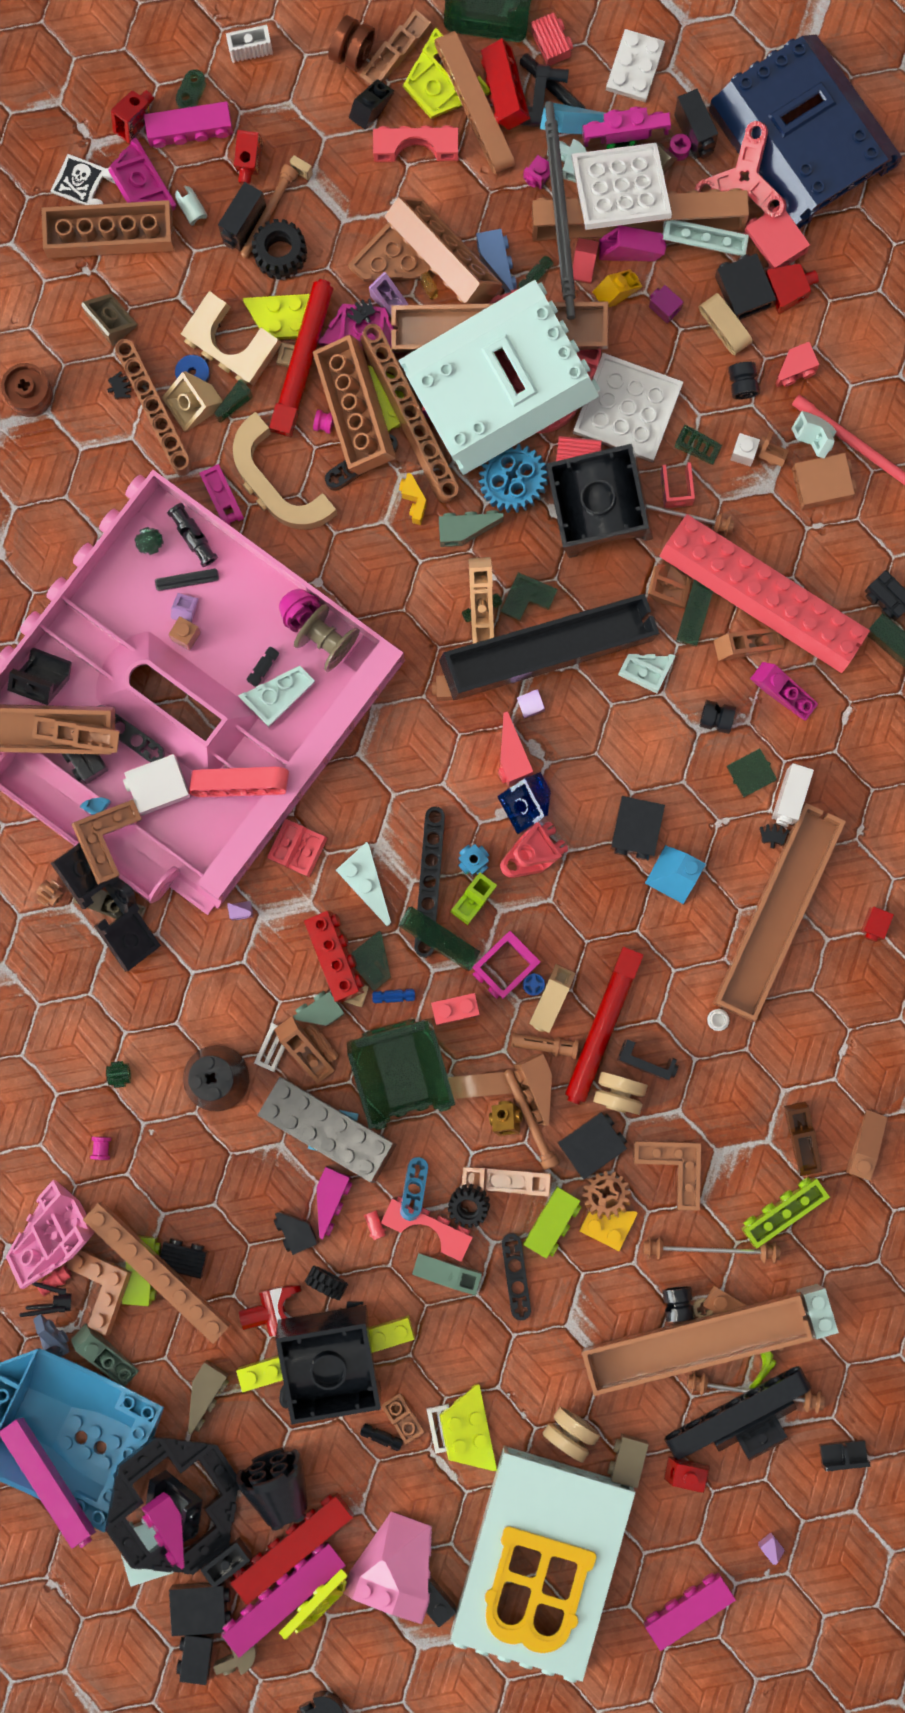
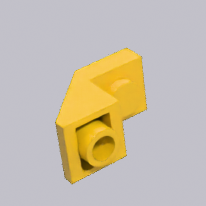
M407 473L406 479H401L399 491H402V499L416 502V504L412 503L409 516H412V523L421 525L427 506L426 499L413 475Z

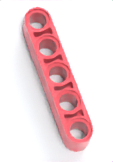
M283 767L193 770L188 793L195 797L286 794L289 770Z

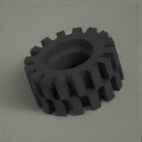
M466 1184L462 1185V1188H456L448 1204V1212H451V1219L455 1217L454 1222L456 1224L459 1221L462 1222L461 1227H465V1224H468V1228H472L473 1224L475 1227L479 1226L480 1222H484L490 1208L489 1196L485 1197V1190L480 1192L481 1187L479 1186L474 1189V1184H470L469 1188H467ZM463 1200H471L476 1203L477 1210L475 1212L465 1211L461 1207V1202Z
M315 1265L312 1266L305 1280V1283L313 1289L339 1301L348 1286L347 1282Z

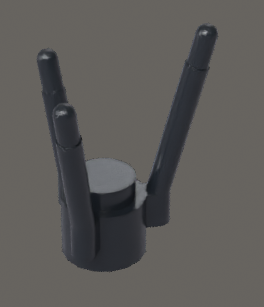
M34 1282L33 1286L56 1292L58 1295L53 1296V1304L26 1306V1310L35 1311L23 1312L19 1316L29 1317L39 1314L71 1311L72 1293H66V1288H56Z

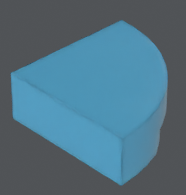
M103 797L92 798L83 802L80 808L94 815L106 810L111 801Z

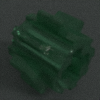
M149 527L139 530L140 534L136 535L134 540L139 552L149 553V555L159 552L158 548L162 547L164 543L163 536L159 530L149 529Z
M123 1061L111 1062L110 1066H106L108 1086L114 1085V1088L126 1087L127 1083H131L129 1063L124 1064Z

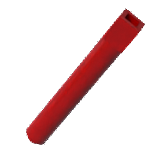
M319 279L318 282H313L279 401L275 405L269 425L272 433L292 438L299 415L298 409L314 358L313 351L317 348L334 290L330 286L331 283L327 280Z
M622 947L566 1089L565 1095L568 1096V1101L580 1105L581 1101L585 1103L644 954Z

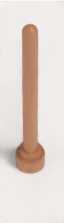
M286 164L282 167L280 171L281 180L241 252L243 258L249 257L253 249L252 241H254V234H259L258 228L260 226L265 227V222L272 215L287 185L296 180L299 173L293 167Z
M508 1069L504 1075L542 1155L540 1156V1163L544 1170L554 1167L560 1162L556 1154L549 1151L512 1070Z

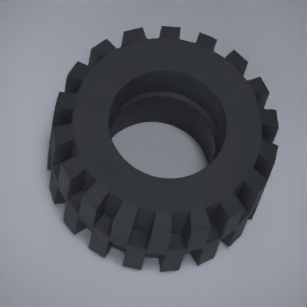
M273 219L274 223L265 222L264 228L262 226L258 228L259 234H254L252 251L256 264L260 267L263 274L267 272L270 278H273L275 275L276 279L281 280V276H285L288 279L290 278L289 274L293 273L295 276L298 274L297 269L302 270L304 267L303 262H306L307 259L306 243L299 227L296 229L294 223L288 224L287 220L282 219V222H279L278 219ZM276 242H286L292 246L290 252L283 257L271 256L268 254V249Z

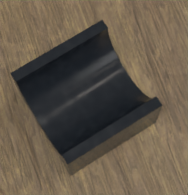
M632 444L546 464L562 545L569 558L577 557L579 552L588 547L608 541L627 538H639L645 541L653 539L637 457Z
M366 1305L278 1320L275 1339L291 1425L381 1410V1385L377 1379L373 1360Z

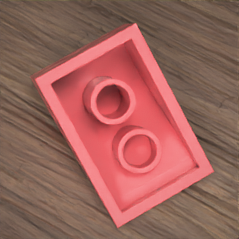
M507 711L503 714L501 760L498 774L502 783H507L508 787L532 778L533 769Z

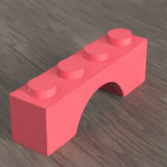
M446 125L441 128H432L431 126L389 128L382 126L378 129H373L374 162H395L399 153L412 145L428 148L433 152L437 161H458V128Z
M402 1197L392 1198L381 1224L400 1233L411 1225H427L438 1234L441 1241V1252L460 1262L462 1261L473 1238L469 1234V1229L460 1225L455 1228L449 1225L450 1220L439 1215L436 1219L430 1216V1211L423 1207L416 1220H405L400 1214ZM409 1206L407 1209H409V1213L413 1214V1207Z

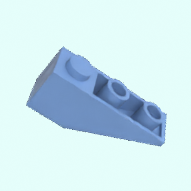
M502 229L476 233L480 261L503 284L501 287L506 293L517 289L515 276L510 274V269H513L511 256L506 254V249L509 248L507 236H503Z

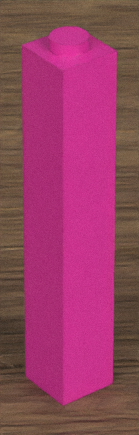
M23 1417L16 1419L0 1431L1 1439L70 1547L74 1548L78 1545L80 1548L84 1547L92 1541L90 1536L95 1534L96 1530Z

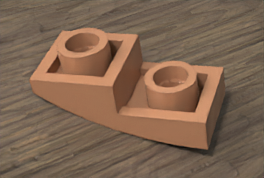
M401 1393L381 1405L405 1445L425 1434L424 1429Z

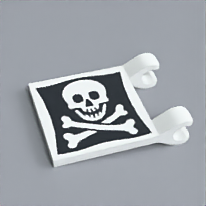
M68 154L51 189V193L81 205L103 204L101 200L94 199L102 179L105 178L114 184L116 183L110 175L108 168H103Z

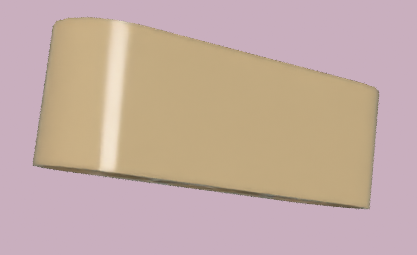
M716 293L699 305L702 316L731 354L736 355L753 343L748 331L719 294Z

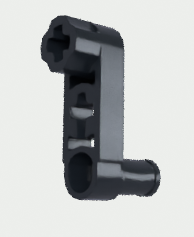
M537 64L533 107L527 106L530 119L521 123L520 126L540 128L546 83L549 81L568 83L569 69L550 68V65Z

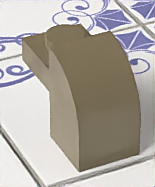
M257 1643L240 1658L232 1650L233 1654L216 1660L213 1666L216 1675L221 1673L228 1675L236 1671L235 1667H238L241 1675L246 1673L253 1665L257 1655Z

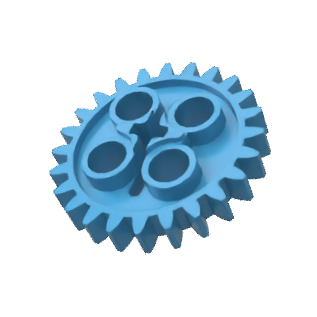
M520 444L517 445L516 449L511 447L489 460V464H482L485 471L479 472L480 477L483 478L479 480V484L482 486L480 490L482 494H485L486 501H490L492 507L497 505L499 511L505 507L507 513L511 511V508H514L516 513H518L521 506L526 511V504L528 503L535 506L533 500H541L539 492L545 493L546 491L543 486L548 485V481L545 479L548 477V472L545 470L547 466L545 463H542V456H537L536 450L530 452L528 446L522 450ZM507 463H513L510 468H504ZM532 470L531 474L523 475L525 471ZM498 482H504L501 487H495ZM517 489H523L522 493L514 494Z

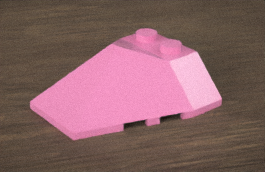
M52 1180L39 1195L36 1201L39 1204L33 1215H28L26 1220L29 1223L23 1233L19 1232L6 1256L21 1289H25L72 1259L95 1233L83 1221L87 1214L81 1202L55 1180Z
M390 1512L350 1570L343 1594L355 1601L388 1614L422 1624L430 1601L428 1579H430L429 1556H431L432 1526Z

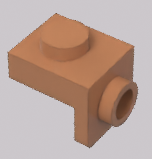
M769 431L767 437L762 436L758 448L761 449L759 458L766 460L771 465L783 467L789 450L770 443L773 432Z

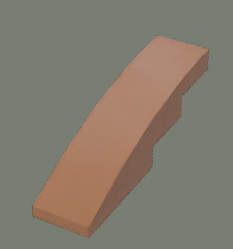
M415 9L404 25H400L389 41H384L360 76L369 84H372L377 79L384 82L419 43L433 23Z
M34 716L32 738L73 745L72 747L112 753L118 752L119 730L59 718Z

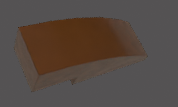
M805 1101L784 1106L800 1176L822 1172L815 1130L812 1126L808 1104Z

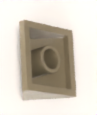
M111 293L84 301L81 304L86 316L112 346L138 325Z

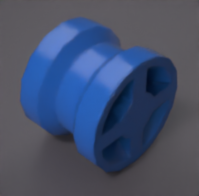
M529 974L523 981V989L528 995L536 996L544 990L545 982L539 974Z

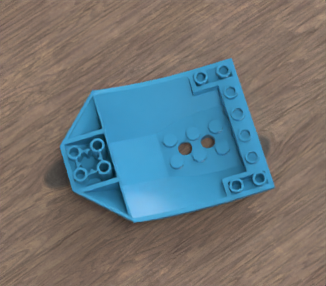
M40 1348L0 1362V1431L16 1419L23 1417L92 1526L105 1533L117 1465L155 1436L164 1407L105 1376ZM79 1431H84L87 1434V1441L84 1444H80L76 1440V1434ZM0 1437V1482L40 1499ZM99 1441H103L107 1447L103 1454L99 1453L96 1449Z

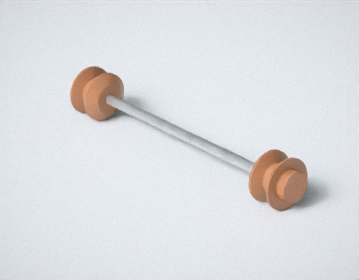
M646 504L647 509L679 517L686 516V513ZM720 513L714 521L690 515L697 521L714 525L713 530L716 533L719 531L724 532L725 537L727 533H732L734 521L731 520V516L728 519H724L722 513Z
M648 1237V1241H644L643 1254L648 1255V1259H650L651 1255H656L659 1260L663 1255V1251L760 1254V1259L763 1263H766L767 1259H772L774 1264L776 1259H780V1246H776V1241L773 1242L772 1246L764 1243L760 1246V1250L663 1246V1241L660 1237H658L657 1241H651V1238Z
M693 1371L692 1375H688L687 1389H690V1393L692 1394L694 1390H699L701 1396L706 1392L707 1387L746 1393L751 1390L708 1383L705 1373L698 1377L695 1371ZM811 1390L804 1394V1398L798 1397L793 1401L803 1402L806 1412L812 1408L818 1414L819 1410L824 1408L825 1398L821 1396L820 1391H818L817 1395H812Z

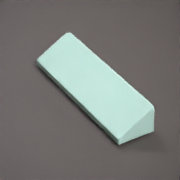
M680 220L664 221L663 240L738 256L746 255L749 239L747 234Z

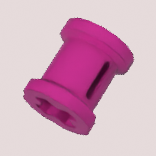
M92 1137L94 1144L93 1155L90 1156V1159L110 1160L108 1151L109 1142L112 1138Z

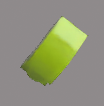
M479 872L463 896L452 908L451 913L468 925L487 902L497 885Z

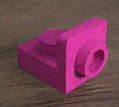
M537 155L529 168L526 167L524 170L523 179H525V182L531 187L542 189L550 177L549 162Z

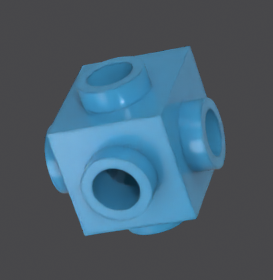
M476 844L472 847L467 845L459 852L461 856L458 858L460 862L458 866L465 875L470 873L473 877L476 874L478 875L479 872L484 873L488 869L487 864H489V860L487 857L490 855L482 846L478 848ZM472 855L478 857L476 863L470 862L469 859Z

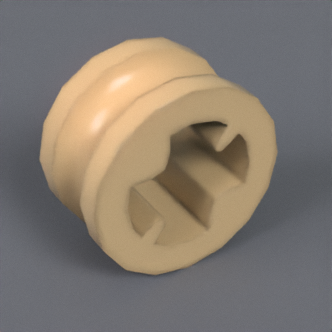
M699 1298L693 1304L694 1314L698 1318L712 1315L713 1313L709 1309L705 1311L706 1314L704 1315L701 1314V1311H697V1308L701 1306L700 1303L705 1302L706 1298Z

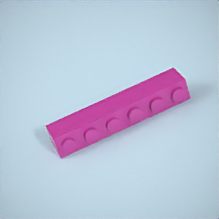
M322 1543L312 1551L313 1555L307 1560L304 1558L294 1566L295 1570L288 1575L286 1573L276 1581L277 1586L272 1590L267 1588L258 1596L260 1600L255 1605L251 1603L240 1612L242 1614L241 1617L236 1621L231 1619L222 1627L224 1630L221 1633L222 1637L239 1658L307 1600L319 1586L325 1584L340 1569L346 1566L329 1543L324 1545Z

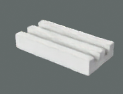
M274 1023L271 1024L254 1062L272 1072H275L285 1050V1047L281 1044L272 1066H270L269 1062L279 1042V1038L276 1035L265 1062H261L274 1029L278 1027Z
M449 1403L427 1408L436 1454L446 1452L439 1414H441V1411L449 1408ZM433 1412H436L443 1442V1447L439 1448Z

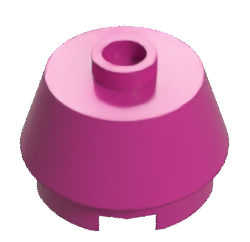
M300 588L288 592L279 603L283 624L293 632H298L311 615L321 607L318 597Z

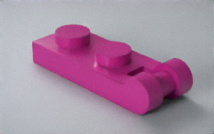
M219 464L200 472L199 474L220 519L228 525L236 520L238 522L243 520L244 517ZM232 507L234 512L226 515L224 510Z

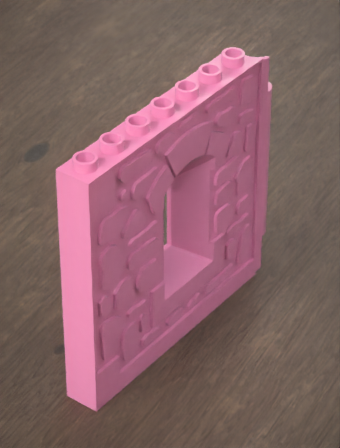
M152 470L147 478L138 475L130 483L125 494L130 500L120 512L112 509L107 513L99 527L104 534L94 546L86 543L80 548L73 560V564L77 566V569L70 578L66 580L60 577L53 583L47 593V598L51 602L44 612L39 614L34 611L26 618L20 629V632L25 636L14 649L11 646H7L0 652V704L45 705L7 690L11 670L13 668L20 670L29 660L30 650L36 648L72 662L70 679L48 705L94 707L104 705L106 707H115L117 715L164 749V757L172 754L177 757L188 790L193 770L283 767L289 770L286 794L228 797H195L190 795L191 798L143 816L140 814L141 821L103 835L120 874L119 879L128 884L132 890L148 902L154 903L171 887L205 914L209 915L214 907L219 909L283 824L284 820L289 816L405 662L404 653L156 471ZM179 503H183L189 517L194 519L208 540V546L218 556L217 560L206 567L201 566L198 556L190 550L184 538L178 532V526L173 518L167 514L172 507ZM214 568L217 569L219 574V580L215 582L157 591L155 586V579ZM300 588L318 597L321 606L327 604L329 606V613L324 623L329 627L334 626L336 628L335 631L342 637L353 628L360 629L357 640L350 651L329 672L324 670V666L330 654L322 648L318 649L317 644L312 640L301 648H295L294 641L301 628L298 632H293L283 624L279 603L288 592ZM177 593L198 598L192 623L199 627L201 633L190 651L173 642L168 635L177 621L171 618V608ZM273 647L279 652V656L275 661L272 660V666L265 676L260 678L261 681L258 685L267 683L298 666H301L315 680V683L268 727L238 695L256 688L247 681V677L250 673L254 672L253 669L261 657H265L266 654L264 653L267 648ZM141 665L150 666L219 717L221 722L208 739L204 741L131 687L130 676L133 670ZM121 722L116 723L115 730H119L120 734L125 731V724ZM135 735L131 739V744L135 747L140 746L143 742V738L140 735ZM119 741L117 753H112L111 755L99 754L109 770L86 784L83 780L78 781L72 771L75 769L71 761L67 763L61 753L0 752V791L75 846L79 841L71 824L91 816V814L80 808V805L86 800L103 797L111 801L107 807L109 809L134 799L131 791L127 792L123 779H126L124 772L150 762ZM146 745L144 749L151 754V759L154 756L159 757L158 748L152 750Z

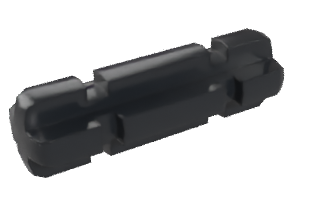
M273 647L267 648L264 653L266 654L265 657H261L253 669L254 672L250 673L247 677V681L251 685L258 686L261 681L260 678L264 677L272 666V660L275 661L279 656V652Z
M364 1424L360 1431L361 1436L365 1438L370 1437L372 1441L386 1447L391 1446L390 1449L399 1451L402 1447V1439L396 1436L393 1438L391 1434L380 1429H373L371 1425Z

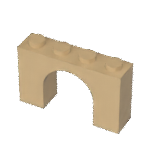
M209 291L181 332V335L186 338L184 342L193 349L196 346L203 350L201 354L210 361L213 358L220 362L218 366L227 373L231 370L237 374L235 378L244 385L249 382L254 386L282 345V342L263 328H260L249 346L241 353L235 355L222 353L217 347L215 335L219 323H221L231 307Z

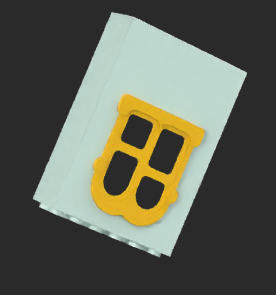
M503 1446L451 1628L450 1641L454 1642V1646L461 1649H467V1647L474 1648L477 1653L488 1656L489 1653L497 1655V1658L504 1662H511L513 1660L519 1662L520 1666L527 1669L536 1667L542 1669V1673L554 1676L556 1673L564 1676L563 1678L569 1682L576 1683L577 1680L583 1682L635 1496L634 1487L612 1482L610 1477ZM520 1545L541 1553L535 1577L530 1578L509 1570L515 1546ZM553 1556L573 1561L578 1565L570 1596L567 1600L549 1596L542 1592L548 1565ZM507 1581L531 1589L525 1615L519 1623L514 1625L502 1622L497 1614V1606L503 1585ZM538 1604H545L564 1611L561 1627L555 1634L545 1636L538 1633L535 1629L533 1621Z

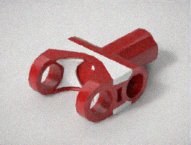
M281 1286L259 1292L261 1305L239 1310L242 1329L247 1330L267 1325L269 1337L276 1336L278 1320L292 1317L286 1313L284 1303L292 1294L301 1292V1286Z

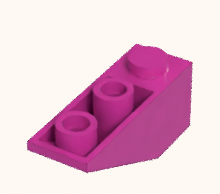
M762 662L750 678L765 693L804 721L808 719L818 705L812 697L775 664Z
M328 1166L325 1167L316 1187L320 1239H323L325 1235L330 1236L334 1224L331 1223L334 1214L339 1215L343 1207V1203L340 1202L343 1194L348 1195L353 1184L349 1182L350 1176Z
M163 1492L141 1508L145 1514L142 1518L149 1529L153 1527L155 1530L154 1538L158 1545L166 1548L168 1553L165 1556L172 1566L177 1565L180 1569H183L184 1554L181 1514L171 1497Z

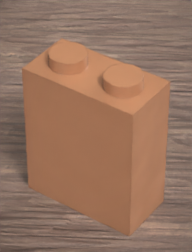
M845 453L794 464L792 473L801 510L843 502L853 498L855 492H857L855 480L851 479L852 465L850 459L846 458Z

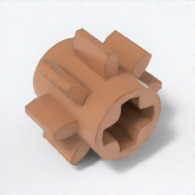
M45 880L36 891L39 895L37 900L46 907L49 904L55 906L64 895L60 891L63 886L55 880L51 882Z

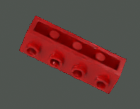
M501 38L481 50L483 58L481 64L486 71L487 77L485 80L491 90L490 100L496 111L494 117L499 125L502 124L507 130H510L529 120L530 116L513 48Z
M327 910L304 920L334 1001L342 1003L363 994L362 987H364V981L361 975L356 973L354 967L357 964L353 955H349L347 950L349 943L346 936L340 932L339 926H341L337 914Z

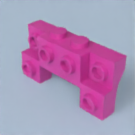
M639 106L625 111L611 110L604 114V122L592 121L582 126L584 147H588L589 139L599 137L601 144H605L606 139V145L649 139L652 136L653 129L663 128L664 135H668L669 129H671L669 112L659 111L648 115L647 107L641 108Z

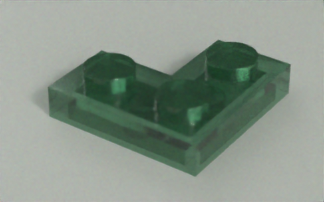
M518 572L501 609V613L521 621L529 602L549 611L558 589Z

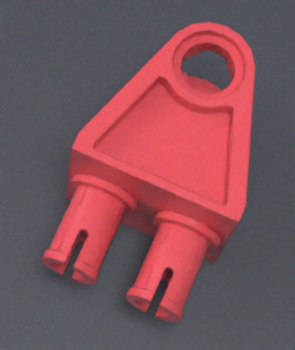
M537 822L518 838L501 861L500 869L505 876L515 878L542 873L560 859L563 853L568 851L567 845L560 848L565 841L559 840L553 844L549 836L556 833L555 826L547 830L553 825L551 822H546L543 826ZM508 861L516 864V871L508 869Z

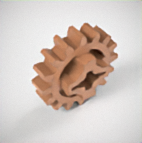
M604 1171L603 1176L596 1173L597 1179L589 1178L590 1186H584L587 1193L583 1194V1198L588 1200L585 1202L586 1208H591L590 1213L592 1215L598 1212L597 1216L599 1219L606 1215L607 1219L610 1220L612 1214L618 1218L619 1211L626 1212L624 1205L631 1204L628 1197L632 1196L631 1191L628 1190L630 1186L628 1182L624 1183L623 1176L617 1179L616 1172H613L611 1176H608L607 1171ZM616 1185L619 1186L622 1194L616 1191ZM593 1196L599 1199L598 1206L594 1203Z

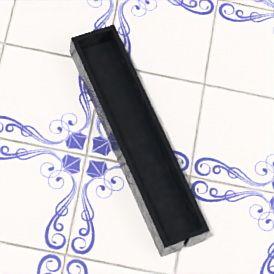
M641 594L446 651L440 657L439 662L454 701L649 643L660 633L653 616H649L644 623L642 622L651 613V609L646 595Z

